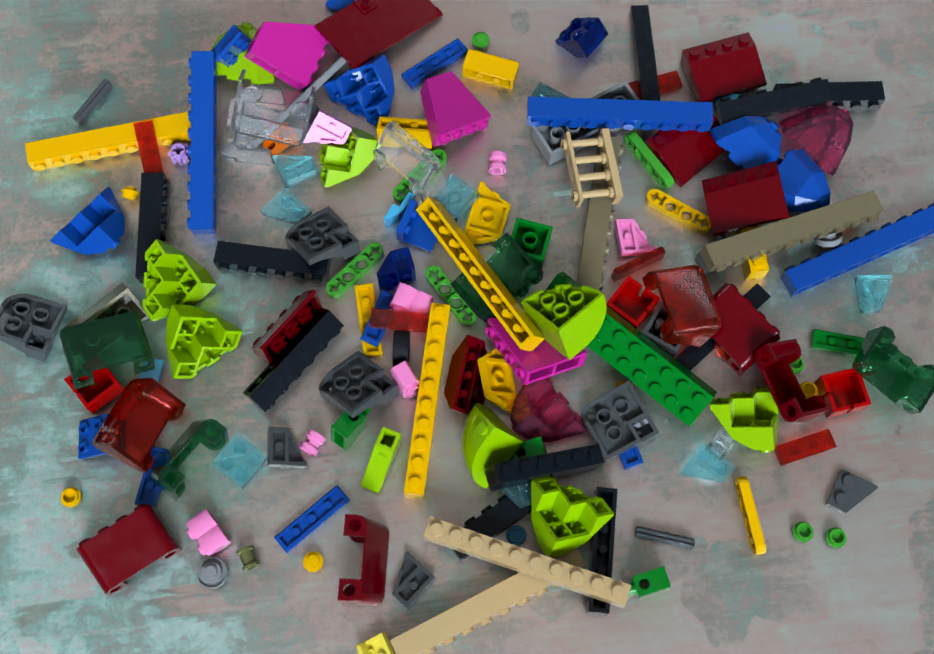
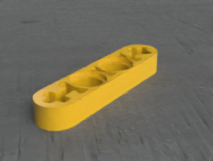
M658 189L648 191L645 200L650 207L697 233L705 234L710 230V219L705 214ZM654 195L657 196V199L651 200ZM672 203L675 206V210L670 211L665 205ZM688 212L692 218L686 220L682 217V213ZM702 222L706 223L704 227L700 226Z
M746 476L737 477L734 479V485L751 550L754 555L765 554L766 545L749 481Z

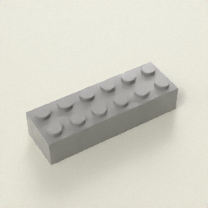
M627 81L590 98L639 100ZM532 127L531 138L548 165H551L565 158L564 150L561 149V139H563L566 132L570 131L571 140L596 138L601 129L604 128ZM623 128L609 129L610 135ZM587 146L573 147L574 153Z

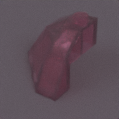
M813 106L779 122L783 134L787 138L798 142L796 146L810 154L814 162L824 172L832 176L836 173L852 137L853 121L850 117L851 113L847 109H840L837 106Z
M549 377L527 385L523 384L514 399L510 415L513 425L511 428L518 436L522 435L527 440L541 436L543 442L549 443L583 434L587 429L579 414L568 406L570 403L561 392L556 393L553 382Z

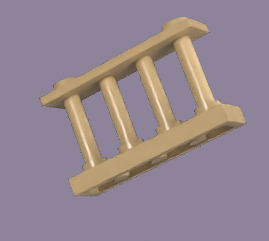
M609 128L601 129L596 138L571 140L570 131L566 132L563 139H561V149L565 153L572 187L571 199L575 201L576 208L581 206L584 198L604 196L610 198L611 204H619L624 195ZM597 145L600 149V155L575 157L573 147ZM597 162L603 164V172L578 174L577 164ZM600 179L607 181V189L582 191L580 181Z

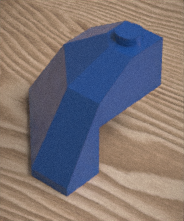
M385 54L370 59L356 69L350 68L323 84L331 101L343 104L348 111L357 116L360 114L372 125L378 124L379 117H388L395 90L393 71Z
M744 116L710 130L718 146L729 152V158L737 166L741 165L743 169L777 161L780 155L782 135L778 131L779 125L773 119L769 121L764 116Z
M803 149L787 150L783 155L784 160L777 166L788 212H809L829 205L831 192L823 170Z
M108 186L50 241L53 244L85 255L105 253L109 248L114 250L121 243L119 239L124 235L125 218L112 189Z

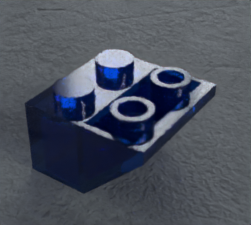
M577 17L570 22L567 29L560 33L555 42L575 57L588 58L606 38L608 32L599 17Z
M409 246L390 251L376 273L380 291L382 289L385 291L392 290L400 282L410 285L416 281L415 266Z

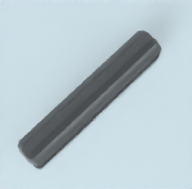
M104 79L72 118L76 123L82 124L112 88V84L108 80Z
M637 526L635 529V537L690 550L695 546L694 538Z

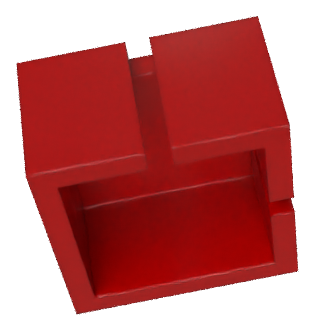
M628 276L606 305L638 329L655 308L660 298L647 288L644 289L641 297L638 296L643 285Z
M97 355L82 365L90 374L89 376H86L78 368L64 379L86 409L92 414L97 413L126 390Z
M859 367L821 375L814 382L818 389V395L824 397L830 408L825 413L826 418L862 411L871 405Z

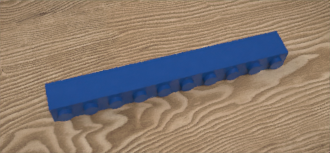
M191 51V58L188 60L189 69H191V75L188 76V83L191 87V93H188V101L191 104V110H188L189 122L191 121V128H188V138L191 139V146H188V156L191 157V163H188L187 167L188 174L190 175V181L187 183V189L190 193V199L187 200V208L190 211V217L187 218V227L193 234H216L217 57L214 51Z
M528 97L527 125L533 127L550 126L556 128L566 126L569 128L587 127L589 129L597 127L609 129L623 128L625 130L642 129L646 131L660 129L661 131L679 130L685 132L692 130L706 132L710 131L713 124L712 102Z
M934 203L930 204L925 210L920 208L914 211L909 217L907 215L900 217L893 224L888 222L877 231L872 229L864 237H854L848 244L843 245L841 243L830 252L825 250L812 260L807 258L796 267L795 265L787 267L781 276V280L790 296L793 297L934 234Z

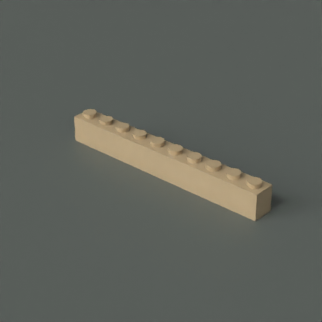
M431 516L423 535L425 540L621 608L626 606L632 586Z
M577 548L566 555L554 558L583 569L587 566ZM517 573L391 639L390 642L396 654H432L437 651L436 646L442 643L444 646L456 641L455 636L461 633L463 636L468 635L474 631V626L478 624L484 626L492 622L491 617L497 614L501 617L511 612L510 607L516 604L520 607L528 603L529 597L533 595L539 597L547 593L546 588L554 584Z

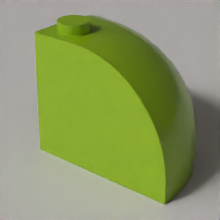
M571 284L555 285L554 289L547 291L539 290L521 301L525 313L544 336L545 340L569 361L594 339L606 315V299L604 294L585 285L582 287H572Z
M479 403L474 405L466 420L462 435V452L464 462L471 477L479 486L487 489L489 485L484 472L494 463L509 461L523 441L491 409Z

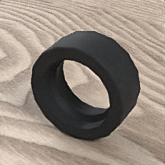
M394 330L393 367L403 361H407L409 364L410 331Z

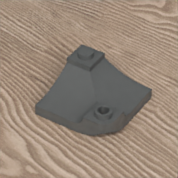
M329 206L295 223L285 236L287 246L291 250H296L309 265L334 257H342L346 260L361 252L359 241L349 232L348 225Z
M17 294L6 298L0 306V341L20 350L26 357L45 362L67 311V305L30 294Z
M359 350L327 373L319 385L320 396L328 403L332 401L352 418L379 404L385 406L399 396L398 385L384 374V369Z
M630 381L591 401L581 412L583 422L595 442L599 444L606 461L659 436V431ZM594 413L595 417L593 419L588 418V414Z

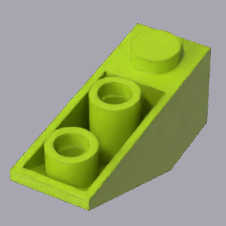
M382 427L361 487L378 494L380 493L401 444L402 435L400 433Z

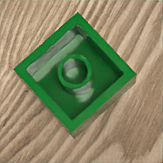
M517 217L507 248L506 259L542 269L553 227Z

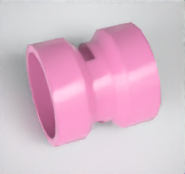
M502 151L490 152L488 172L496 176L504 175L506 173L505 162L507 161V154Z
M309 429L306 433V440L300 443L299 448L316 457L319 452L318 447L323 445L326 439L319 433Z

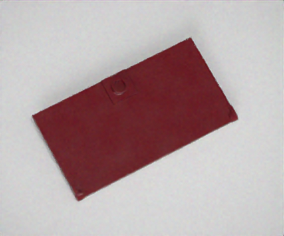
M356 0L349 6L317 23L314 28L348 62L352 69H356L443 16V13L430 0Z

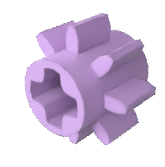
M177 142V144L170 146L171 151L168 152V155L173 164L179 163L183 166L184 163L190 162L187 143L183 145Z

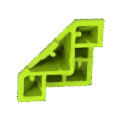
M248 22L236 25L252 41L257 28ZM228 30L217 38L211 50L217 45V43L228 32ZM247 50L239 54L237 62L232 66L227 67L217 61V76L227 75V79L241 81L242 78L249 79L251 83L258 85L274 83L273 74L244 57Z
M352 127L344 144H322V150H319V164H323L320 182L324 187H330L361 174L374 160L376 153L379 151V141L373 135Z
M156 239L145 252L147 272H144L143 287L146 288V298L143 299L142 307L151 321L168 317L172 304L193 306L205 298L216 285L209 272L191 256L159 239Z
M172 304L166 325V348L173 379H192L198 375L197 371L217 362L220 359L219 356L228 350L231 352L236 349L243 331L210 311L191 305Z
M768 387L753 388V392L748 394L741 391L730 394V398L718 397L711 401V411L732 439L752 450H759L762 453L775 450L779 429V410Z
M548 476L532 479L531 521L538 545L546 556L555 558L566 555L586 543L613 517L614 513L604 499L597 496L592 498L584 495L583 490L569 484L568 487L556 483L557 479Z

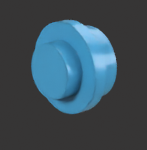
M519 525L511 526L506 533L507 541L516 546L522 545L527 536L525 529Z

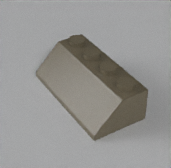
M121 283L61 329L60 332L82 358L88 362L94 356L100 357L147 320L149 316L131 291Z

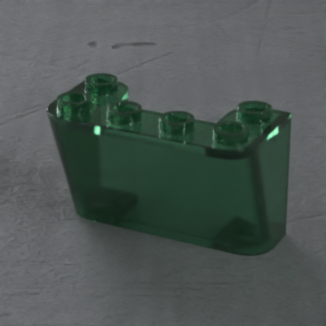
M507 232L493 244L498 251L486 262L515 300L524 297L528 293V289L543 279V271ZM464 273L460 274L450 284L478 318L486 323L488 318H497Z
M128 312L68 326L60 332L63 353L74 389L94 385L93 371L131 361H133L135 374L155 369L140 315L136 312ZM148 361L147 365L138 366L141 362ZM82 376L89 377L86 381H78Z
M882 326L868 331L852 364L853 369L903 411L910 414L921 413L934 393V365L917 366L909 356L900 352L897 346L892 344L896 338L892 329Z
M200 419L192 422L149 472L150 481L174 501H177L185 490L183 480L186 478L177 469L200 443L212 451L220 450L229 440L227 428L214 419Z

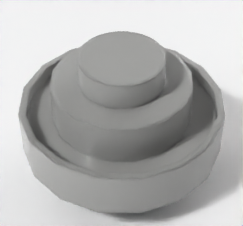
M831 232L824 238H814V242L824 249H832L842 243L843 234L842 232Z
M207 558L202 561L197 569L199 583L209 589L219 588L226 582L228 577L226 564L218 558Z

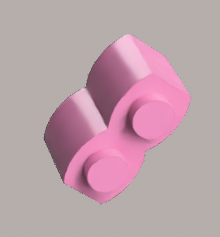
M400 282L395 289L389 306L392 307L394 312L398 314L406 313L410 316L411 320L420 322L427 318L434 297Z
M403 361L394 366L390 372L404 398L416 396L419 390V380L408 362Z
M206 508L186 522L188 527L186 532L192 540L197 539L199 543L197 548L203 556L207 554V556L212 558L231 543L214 516Z

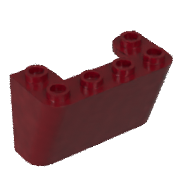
M725 283L686 321L699 335L705 330L730 356L726 363L739 377L756 363L755 353L759 348L767 343L780 340L778 328L771 325L766 320L765 315L757 311L752 306L751 301L739 293L738 288L734 284Z
M796 339L767 343L756 351L755 360L783 419L787 422H808L828 412L830 408L824 397L820 395L806 399L790 366L801 356V349Z
M145 503L138 505L134 512L128 516L123 515L119 517L112 526L103 527L91 539L86 538L82 540L76 549L107 596H111L128 584L125 580L158 559L166 561L182 551L159 510Z
M345 514L343 535L349 536L356 543H364L361 579L339 578L337 600L342 605L378 606L383 602L385 595L389 530L385 525L366 517Z

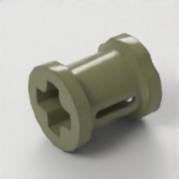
M248 545L236 551L237 555L241 558L243 571L254 569L260 565V561H257L253 551L254 545Z

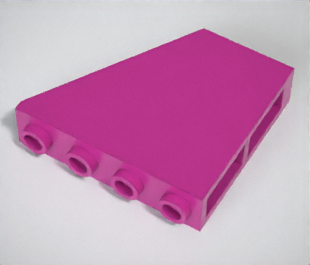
M263 22L258 27L244 57L301 91L305 87L308 88L311 84V75L318 69L319 64L317 62L325 54L326 50L324 47L329 42L314 28L315 25Z
M452 71L426 79L420 94L434 147L441 144L445 145L449 141L458 140L465 135H471L476 131H482L487 128L491 114Z
M488 318L485 328L487 337L492 340L497 351H500L506 363L511 366L516 377L524 385L584 365L587 355L585 348L570 361L545 339L532 352L521 350L497 318Z

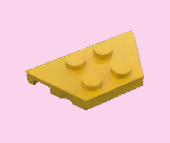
M480 181L464 229V233L473 245L501 241L511 209V205L502 200L495 191L492 192L486 187L483 181Z
M494 348L477 359L484 397L511 415L517 416L521 412L511 366L506 363L500 351Z

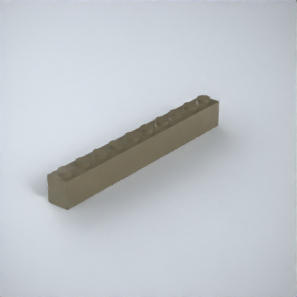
M611 136L618 172H620L621 161H618V157L622 156L624 145H620L621 138ZM597 147L596 155H600L599 147ZM600 162L594 163L593 173L604 171L603 164ZM604 179L592 180L590 190L607 189V181ZM608 196L589 198L577 275V283L596 290H603L604 278H601L602 272L606 271L607 261H604V255H608L609 244H606V241L611 236L612 227H609V221H613L614 210H611V206L615 204H611Z
M871 191L706 244L700 251V254L709 272L715 270L716 272H721L730 265L736 267L743 264L746 260L754 261L764 254H775L782 248L788 250L798 243L806 244L812 241L813 238H824L831 232L840 233L847 227L855 228L861 225L862 222H873L879 218L884 209L875 191Z

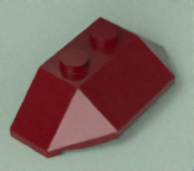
M466 335L452 355L444 389V395L449 408L464 415H469L476 403L484 404L485 401L477 359L487 353L485 341L471 335Z

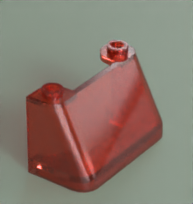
M689 265L650 271L642 278L647 290L654 291L658 288L668 318L661 325V334L665 343L701 347L721 329L722 318L704 271L700 266Z
M153 378L133 379L121 393L94 437L92 445L140 472H148L154 464V456L150 454L151 449L167 422L178 420L182 416L186 404Z

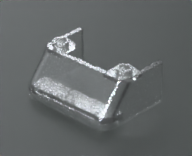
M242 69L231 121L232 129L236 133L296 147L301 146L305 141L316 87L312 86L309 103L302 101L295 103L292 113L256 105L257 97L255 92L243 87L246 70Z
M250 85L233 96L230 101L220 152L226 161L274 166L270 149L253 148L252 137L244 133L250 103L285 106L286 101L283 90L279 87Z
M391 121L387 124L373 150V159L376 161L379 170L382 171L390 164L409 181L410 191L415 196L419 195L422 203L427 197L439 200L448 192L439 159L396 122Z

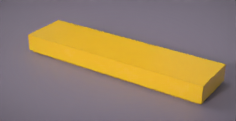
M373 283L354 285L361 335L376 304ZM362 341L363 354L366 357L383 356L381 341L378 347Z

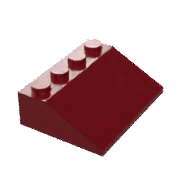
M749 32L682 50L680 65L697 99H700L702 102L759 88L767 84L756 45Z
M714 114L711 129L720 126ZM659 130L646 140L645 143L680 188L726 151L718 146L710 131L698 132L688 130L681 132L679 130Z
M776 161L702 180L713 236L789 218Z
M309 290L296 296L292 305L281 312L279 319L268 326L266 333L255 340L252 347L254 353L268 365L322 307L317 292Z

